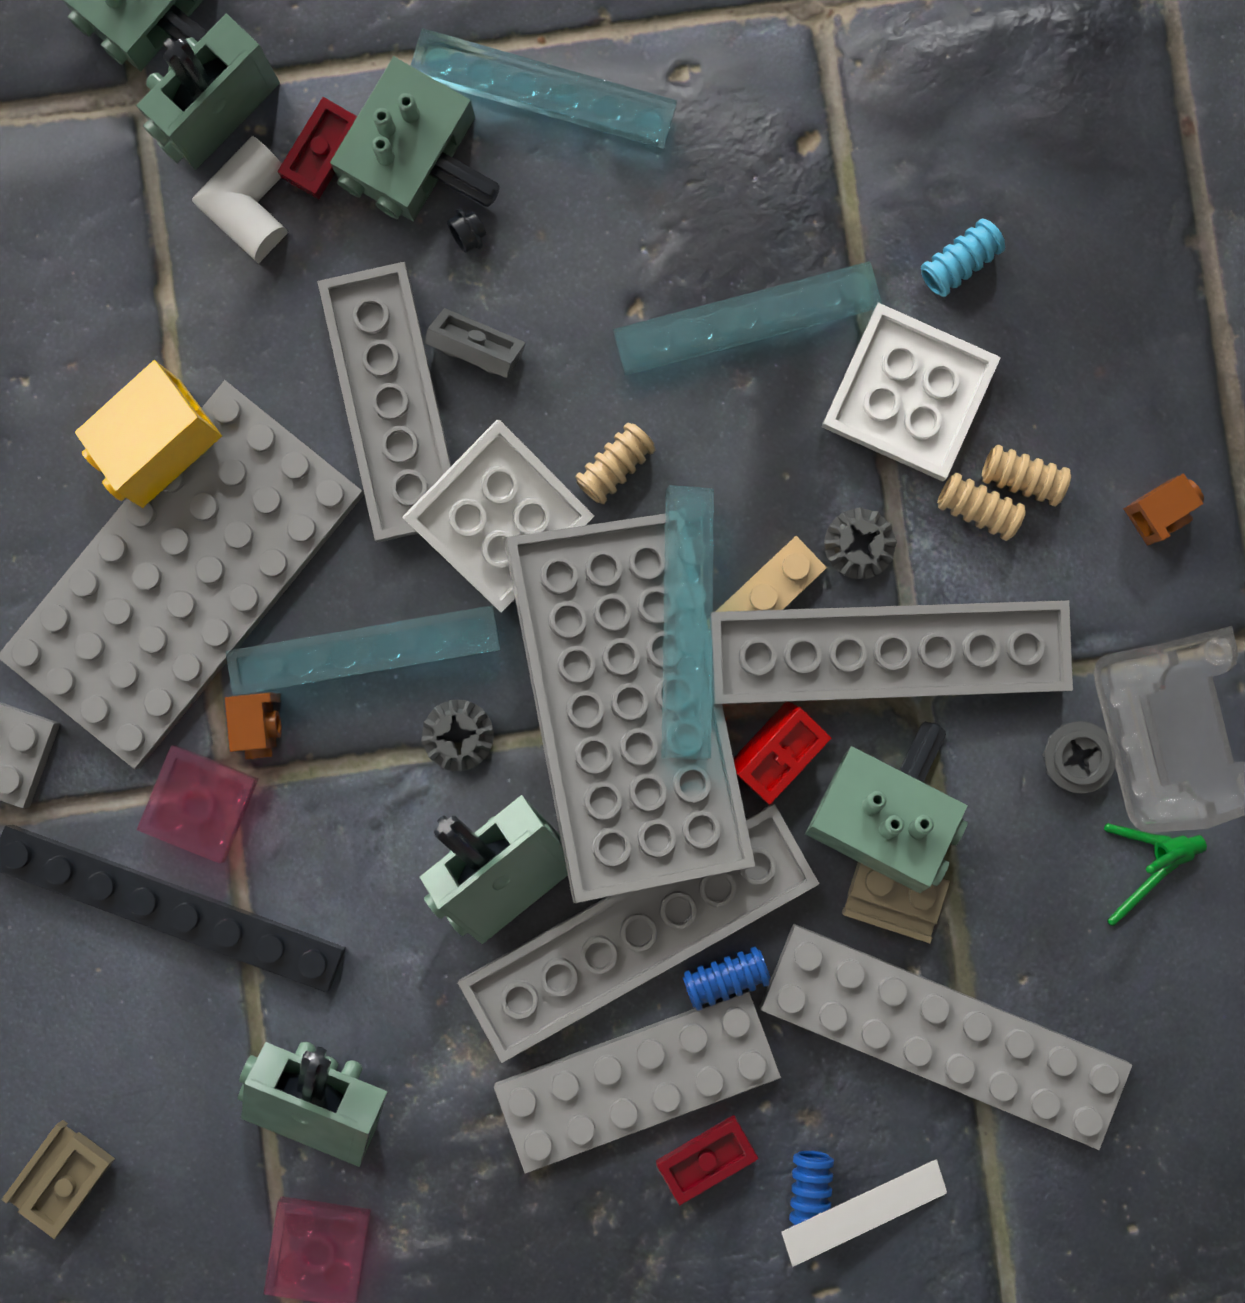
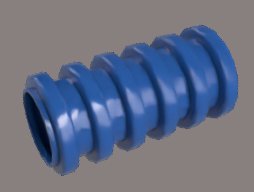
M752 947L749 954L744 955L743 951L738 952V958L731 960L730 956L724 957V963L717 964L716 961L710 963V968L704 969L703 966L697 967L698 972L693 974L689 970L685 971L683 980L693 1008L695 1007L697 1011L702 1010V1004L708 1002L710 1006L716 1005L715 1000L719 998L727 1001L729 1000V995L736 993V996L739 997L743 995L742 990L749 988L750 992L755 991L756 985L761 983L764 987L769 986L771 978L761 951L757 947Z
M800 1151L794 1154L793 1163L797 1167L792 1170V1177L796 1179V1182L792 1183L791 1191L795 1196L791 1198L790 1206L795 1210L790 1212L789 1220L794 1225L789 1228L831 1209V1202L827 1198L832 1196V1188L828 1183L833 1181V1173L829 1171V1168L834 1166V1159L828 1154L818 1151Z

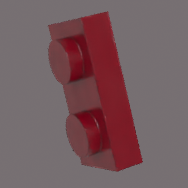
M322 97L277 172L280 177L319 200L335 174L330 162L357 116L327 98Z
M732 1115L657 1159L656 1166L680 1206L758 1160V1155L736 1116Z

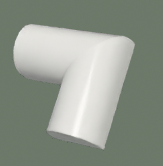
M251 136L192 198V202L259 264L288 234V231L258 203L281 178L277 171L282 163L256 137Z

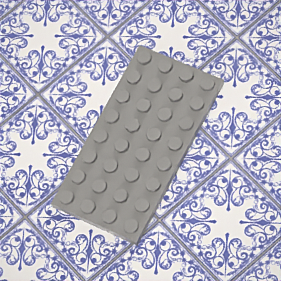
M226 380L222 382L202 407L222 437L144 508L126 499L0 651L1 661L133 769H140L364 496V492Z
M682 511L506 537L505 547L573 903L755 867L722 704H713L710 644Z

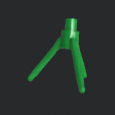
M1109 823L1105 824L1104 830L1106 832L1152 844L1157 859L1146 867V872L1152 875L1108 918V924L1115 926L1165 876L1179 865L1192 861L1195 855L1205 852L1207 850L1205 839L1201 835L1189 838L1180 835L1171 838L1165 835L1150 834Z

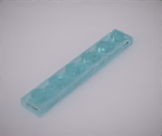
M424 28L421 29L410 65L451 89L662 149L665 148L677 106V100Z
M868 261L613 329V334L624 375H629L874 310L878 303L882 304L871 262Z
M669 485L666 489L662 758L701 760L711 758L712 632L710 612H713L714 488Z
M491 605L226 651L232 695L240 696L501 651L495 610L494 606Z

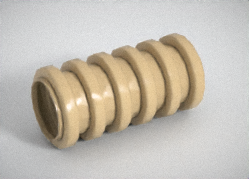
M626 423L623 426L625 432L623 434L616 433L614 436L615 442L613 444L608 442L604 446L605 452L603 454L597 453L594 456L595 463H587L585 465L586 472L584 474L579 472L575 476L579 487L596 503L604 504L607 501L606 495L608 493L614 494L617 491L615 486L618 483L624 484L627 481L625 475L627 473L633 474L636 471L635 465L637 463L643 464L646 461L645 455L647 453L651 455L655 452L653 441L637 425Z
M996 445L990 450L982 470L984 483L989 484L991 481H995L998 488H1003L1006 485L1009 486L1010 492L1016 493L1018 490H1021L1023 496L1030 497L1033 494L1036 500L1040 502L1048 499L1049 505L1057 506L1061 503L1071 481L1069 468L1063 467L1061 470H1058L1057 465L1054 463H1049L1046 466L1043 465L1042 459L1036 458L1034 461H1031L1030 455L1022 454L1019 457L1016 456V451L1012 449L1004 452L1001 445Z
M959 473L951 475L939 495L937 501L939 509L944 511L946 508L951 509V515L957 517L961 514L963 515V520L968 523L974 520L976 521V527L982 529L986 526L988 527V533L993 535L999 532L1001 533L1000 538L1005 541L1016 534L1025 517V505L1018 503L1015 506L1012 504L1013 500L1009 497H1005L1002 500L1000 499V493L996 491L988 493L987 487L984 485L975 487V481L971 479L963 481L961 480L962 475Z

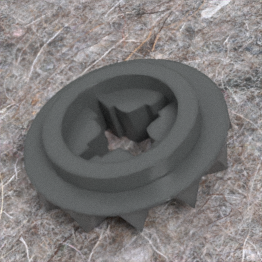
M861 507L842 512L829 525L824 540L825 553L830 564L839 573L852 579H868L884 571L893 560L897 544L892 524L887 522L878 511H871ZM850 527L855 532L857 531L860 536L876 534V537L868 545L869 555L872 560L861 550L851 551L848 554L844 552L854 542L853 531Z
M450 700L434 707L423 722L421 741L428 757L443 769L452 771L471 769L480 764L492 748L494 731L491 720L481 707L470 701ZM453 716H456V721L459 722L461 729L476 730L477 735H470V738L463 740L462 755H459L458 748H455L453 741L439 740V736L452 731Z
M1083 721L1061 725L1059 729L1048 737L1045 751L1042 754L1045 760L1046 774L1052 778L1059 788L1073 793H1090L1104 786L1112 777L1117 762L1116 748L1111 737L1101 727ZM1072 744L1079 750L1095 749L1084 759L1085 770H1082L1079 765L1063 764L1068 761V758L1073 756Z

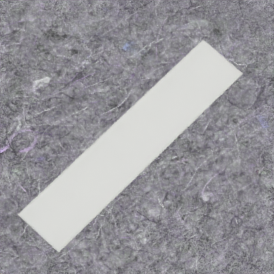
M937 1159L782 1231L792 1267L947 1194Z

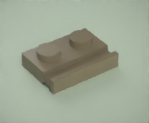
M858 862L842 914L931 944L934 925L937 924L950 881L943 878L937 887L931 884L930 888L918 893Z
M64 1120L55 1125L1 1199L6 1204L11 1202L19 1208L18 1213L53 1239L62 1233L115 1160L114 1157L80 1132L75 1133L68 1128V1123Z

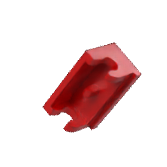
M786 701L733 758L736 774L751 790L770 805L832 738L805 711Z

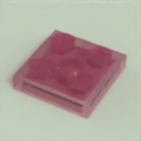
M173 745L169 749L137 830L217 863H224L259 778Z
M282 1196L277 1203L264 1295L318 1303H357L371 1209Z

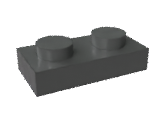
M446 308L442 310L429 326L425 339V344L439 349L448 356L461 358L481 367L488 373L498 374L505 378L508 377L522 357L526 343Z

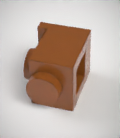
M1183 473L1167 480L1123 509L1148 546L1163 541L1171 536L1170 533L1190 523L1193 520L1190 512L1204 504V495L1199 486L1194 481L1187 479Z
M269 692L225 697L230 752L244 751L245 760L273 757L272 748L277 747L276 738L281 737L282 725L280 714L278 711H273L272 703L281 702L280 693Z

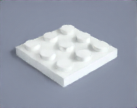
M878 303L821 427L940 481H944L948 477L1001 357Z
M496 420L402 518L502 613L515 599L505 547L506 537L585 526L594 515L500 420Z

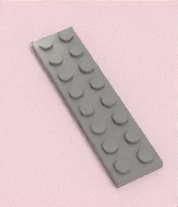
M1069 600L709 613L713 704L1073 691Z
M771 804L746 818L755 867L608 896L460 979L458 985L501 1063L819 885L817 878L776 805Z
M796 924L792 925L769 982L770 985L767 987L760 1005V1009L766 1013L1097 1150H1100L1132 1068V1064L1126 1060Z

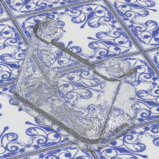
M1232 626L1107 654L1101 657L1095 664V685L1126 811L1134 826L1143 832L1155 833L1209 829L1245 815V761L1234 763L1213 676L1231 671L1236 665L1238 649Z

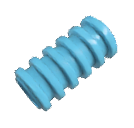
M983 218L976 222L975 228L970 227L965 231L964 236L960 235L955 238L954 245H946L943 248V254L938 252L932 256V262L926 261L921 265L922 277L935 294L942 297L947 296L950 293V287L957 288L961 285V279L967 280L972 276V270L975 272L983 268V262L989 263L994 259V254L999 255L1005 251L1004 237L991 221Z

